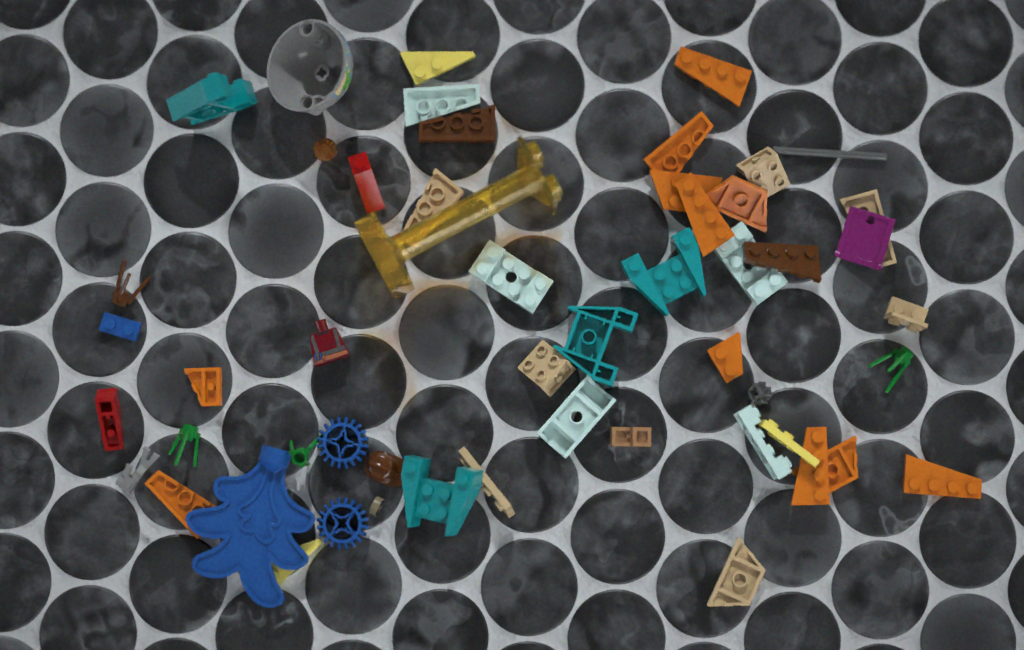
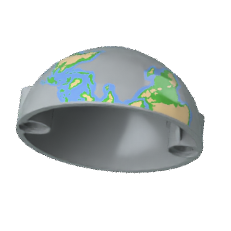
M309 19L292 25L278 38L269 55L266 73L267 83L272 96L284 108L318 116L323 110L335 104L345 94L351 83L354 66L351 49L344 36L325 21Z

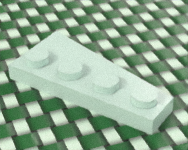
M479 84L403 88L406 127L480 104Z

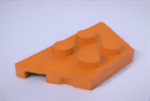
M650 169L649 174L655 185L656 194L659 196L662 210L686 212L675 183L688 174ZM693 174L706 194L717 187L722 181V177Z
M731 175L707 193V196L719 212L766 233L767 190Z
M855 435L828 449L829 493L858 478L857 438ZM798 466L791 469V474L797 477Z

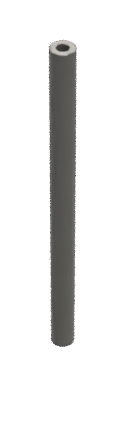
M773 146V150L781 155L887 161V153Z

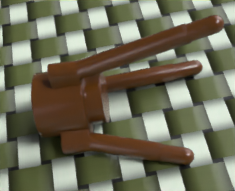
M126 259L122 262L111 300L113 303L124 308L127 304L131 305L133 299L151 279L148 276L129 297L130 293L125 291L131 277L130 273L127 274L120 288L127 262Z

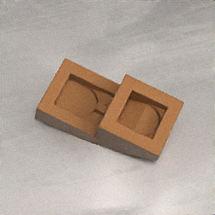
M610 427V446L651 447V427Z

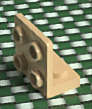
M769 146L736 164L738 171L746 177L747 182L767 190V198L790 185L778 154Z
M892 296L884 319H887L891 325L899 326L901 324L906 326V330L917 333V331L928 328L929 324L924 323L929 309Z
M544 340L518 366V369L536 383L549 397L576 370L568 359Z

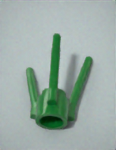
M902 346L900 349L896 347L892 352L868 365L871 368L895 355L893 357L895 362L887 369V372H891L897 365H900L901 368L885 390L886 393L891 390L905 368L911 363L910 359L914 357L913 353L906 346Z
M184 423L183 428H180L179 434L168 452V455H172L180 439H183L174 462L175 466L178 465L186 441L192 442L195 439L193 467H197L199 438L201 435L197 433L198 427Z
M317 438L306 449L299 447L294 450L293 440L289 441V455H292L291 458L294 464L299 465L300 468L310 465V462L306 461L309 458L310 450L319 442Z

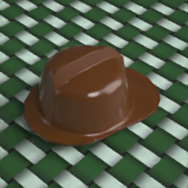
M375 451L367 456L364 470L370 479L387 486L397 487L402 485L401 472L404 460L384 451Z

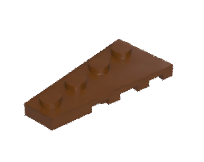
M495 104L489 105L487 108L472 109L470 112H459L453 114V116H442L419 122V143H495Z
M744 242L742 245L745 263L767 269L769 267L774 268L778 272L784 274L786 272L792 273L802 279L805 277L813 279V282L820 283L822 280L818 246Z

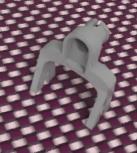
M146 446L143 448L141 462L137 470L131 475L130 472L133 466L127 463L124 474H121L115 482L128 495L132 493L147 469L160 456L154 452L148 458L151 449Z

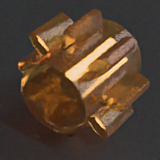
M320 138L312 148L316 150L315 157L323 162L331 161L338 152L334 149L336 146L335 142L329 138H323V140Z

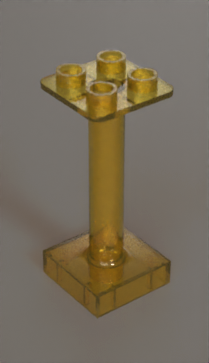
M522 136L516 138L518 160L515 172L394 236H387L375 211L353 222L395 300L415 290L404 268V263L529 196L544 203L551 215L556 214L558 202L562 200L561 195L563 191L553 173L544 177L540 171L544 167L542 161L545 159L535 140L525 143Z

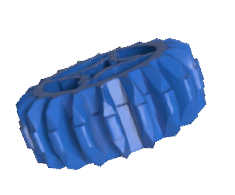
M337 417L338 423L336 424L331 419L330 423L332 426L329 427L327 424H324L323 426L327 431H319L320 434L324 435L323 438L317 437L318 441H322V444L317 445V448L324 449L319 455L323 456L326 454L327 456L323 461L327 462L331 459L330 466L337 462L338 469L341 468L342 463H344L346 469L349 468L348 462H351L352 466H356L354 459L361 462L362 459L359 457V454H367L362 451V448H369V445L363 444V441H368L369 438H362V435L367 431H359L362 424L359 423L355 427V419H352L349 424L348 417L344 418V422H342L341 417ZM342 427V431L337 438H328L333 430ZM348 427L357 434L358 442L349 440ZM342 437H345V441L352 443V445L347 444V446L344 445L345 448H341L340 444L333 441H339V439L341 440ZM327 443L337 446V458L330 453ZM347 448H357L352 456L343 459Z
M338 497V504L330 500L331 507L324 504L323 507L327 511H319V514L324 516L323 518H317L318 522H322V525H318L317 529L323 528L324 530L319 536L321 537L326 534L327 537L324 539V542L332 540L330 547L338 543L337 549H341L342 544H344L345 549H349V542L355 547L356 543L354 540L362 542L359 535H367L366 532L362 531L363 528H369V525H363V521H369V518L362 517L367 511L363 510L360 512L359 509L362 505L358 504L355 507L356 500L353 499L348 504V497H345L344 503ZM339 507L351 509L345 516H340L334 510ZM329 515L335 521V526L331 532H329L327 526ZM355 515H357L359 522L356 532L350 524ZM340 518H342V520H344V518L347 519L346 525L348 528H338L340 525ZM341 530H344L352 537L341 540L334 536Z

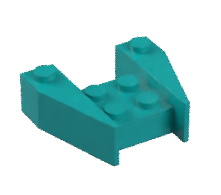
M218 72L210 73L207 75V78L166 99L172 120L177 121L187 118L190 119L192 125L257 104L252 83L240 78L232 81L233 84L229 85L226 75L219 74Z
M690 227L672 235L670 238L679 255L649 270L646 269L638 253L620 263L628 281L665 317L670 314L666 305L696 289L701 298L706 296L699 246Z
M568 306V311L576 314L565 347L562 348L554 345L553 348L593 381L612 388L619 368L601 362L613 327L632 334L638 313L622 307Z
M416 455L404 456L401 479L407 527L420 526L421 518L447 524L445 536L457 535L481 489L484 470L457 467L453 484L428 478L431 459Z

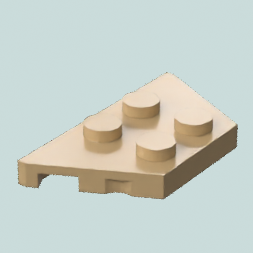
M736 538L706 604L709 607L750 606L766 570L746 547L741 538Z

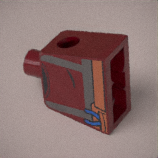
M325 319L314 322L318 333L310 335L315 367L351 356L336 327L328 329Z

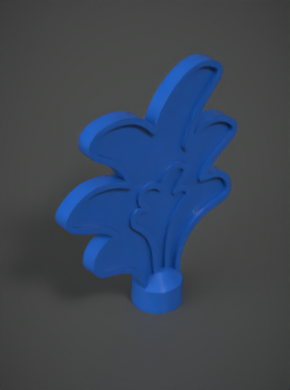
M262 445L258 459L259 462L250 472L241 476H222L214 481V494L224 503L212 508H200L190 511L186 515V522L189 528L201 537L210 539L224 538L213 549L194 557L192 568L196 573L208 578H223L239 571L242 585L250 598L265 608H274L284 603L285 595L274 574L272 562L284 570H297L308 563V554L296 542L292 533H304L311 529L315 522V515L313 512L298 505L287 491L285 478L292 455H289L288 451Z

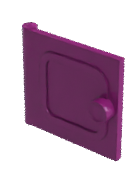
M850 206L834 257L881 270L896 219Z

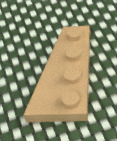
M436 168L425 187L421 199L418 200L413 214L400 235V238L414 250L417 249L465 193Z
M877 189L839 199L847 214L850 206L884 216ZM891 239L889 240L882 267L897 263Z
M465 447L458 451L461 456L458 459L464 467L469 466L470 468L483 470ZM483 472L482 489L488 497H493L495 500L494 504L499 511L503 510L507 517L511 518L515 514L511 504L488 475Z

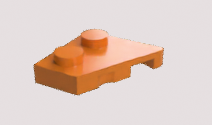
M739 332L707 350L725 383L743 374L741 335Z
M184 368L185 374L188 375L192 383L191 386L194 392L198 395L201 406H222V368Z

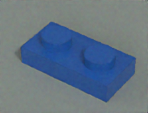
M104 312L99 331L136 342L142 323Z

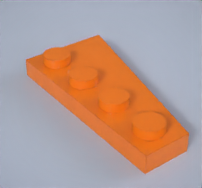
M680 46L674 66L692 78H696L706 87L716 91L720 96L728 99L738 108L740 107L752 71Z
M702 111L699 112L645 157L643 161L651 170L680 173L694 151L713 128V124Z
M691 172L675 183L703 257L735 236Z
M807 427L802 448L820 462L814 467L800 457L790 506L830 504L827 427Z
M905 454L902 493L981 499L982 479Z
M158 470L144 484L193 536L199 539L201 536L189 528L186 522V515L190 511L200 508L216 507V505Z

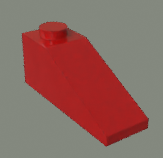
M366 151L347 157L367 215L385 209Z
M117 388L98 389L95 396V405L104 450L124 449L118 390Z

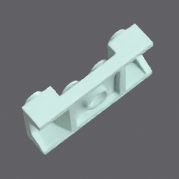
M741 221L731 229L735 236L713 251L754 305L757 306L787 284L788 281L781 272L769 267L767 269L756 265L750 270L744 268L742 245L744 242L756 241Z
M490 239L469 270V274L531 314L535 312L554 282L541 272L534 270L508 253ZM509 272H513L517 276L516 281L513 283H509L505 278Z
M587 375L536 434L566 459L615 403L616 399L606 393ZM574 411L582 414L580 422L572 421L571 414Z
M749 405L733 414L773 480L777 478L779 480L791 473L790 467H792L789 459L782 455L774 457L775 452L773 448L763 440L765 436L759 427H755L756 424L761 422L759 419L761 414L758 409Z

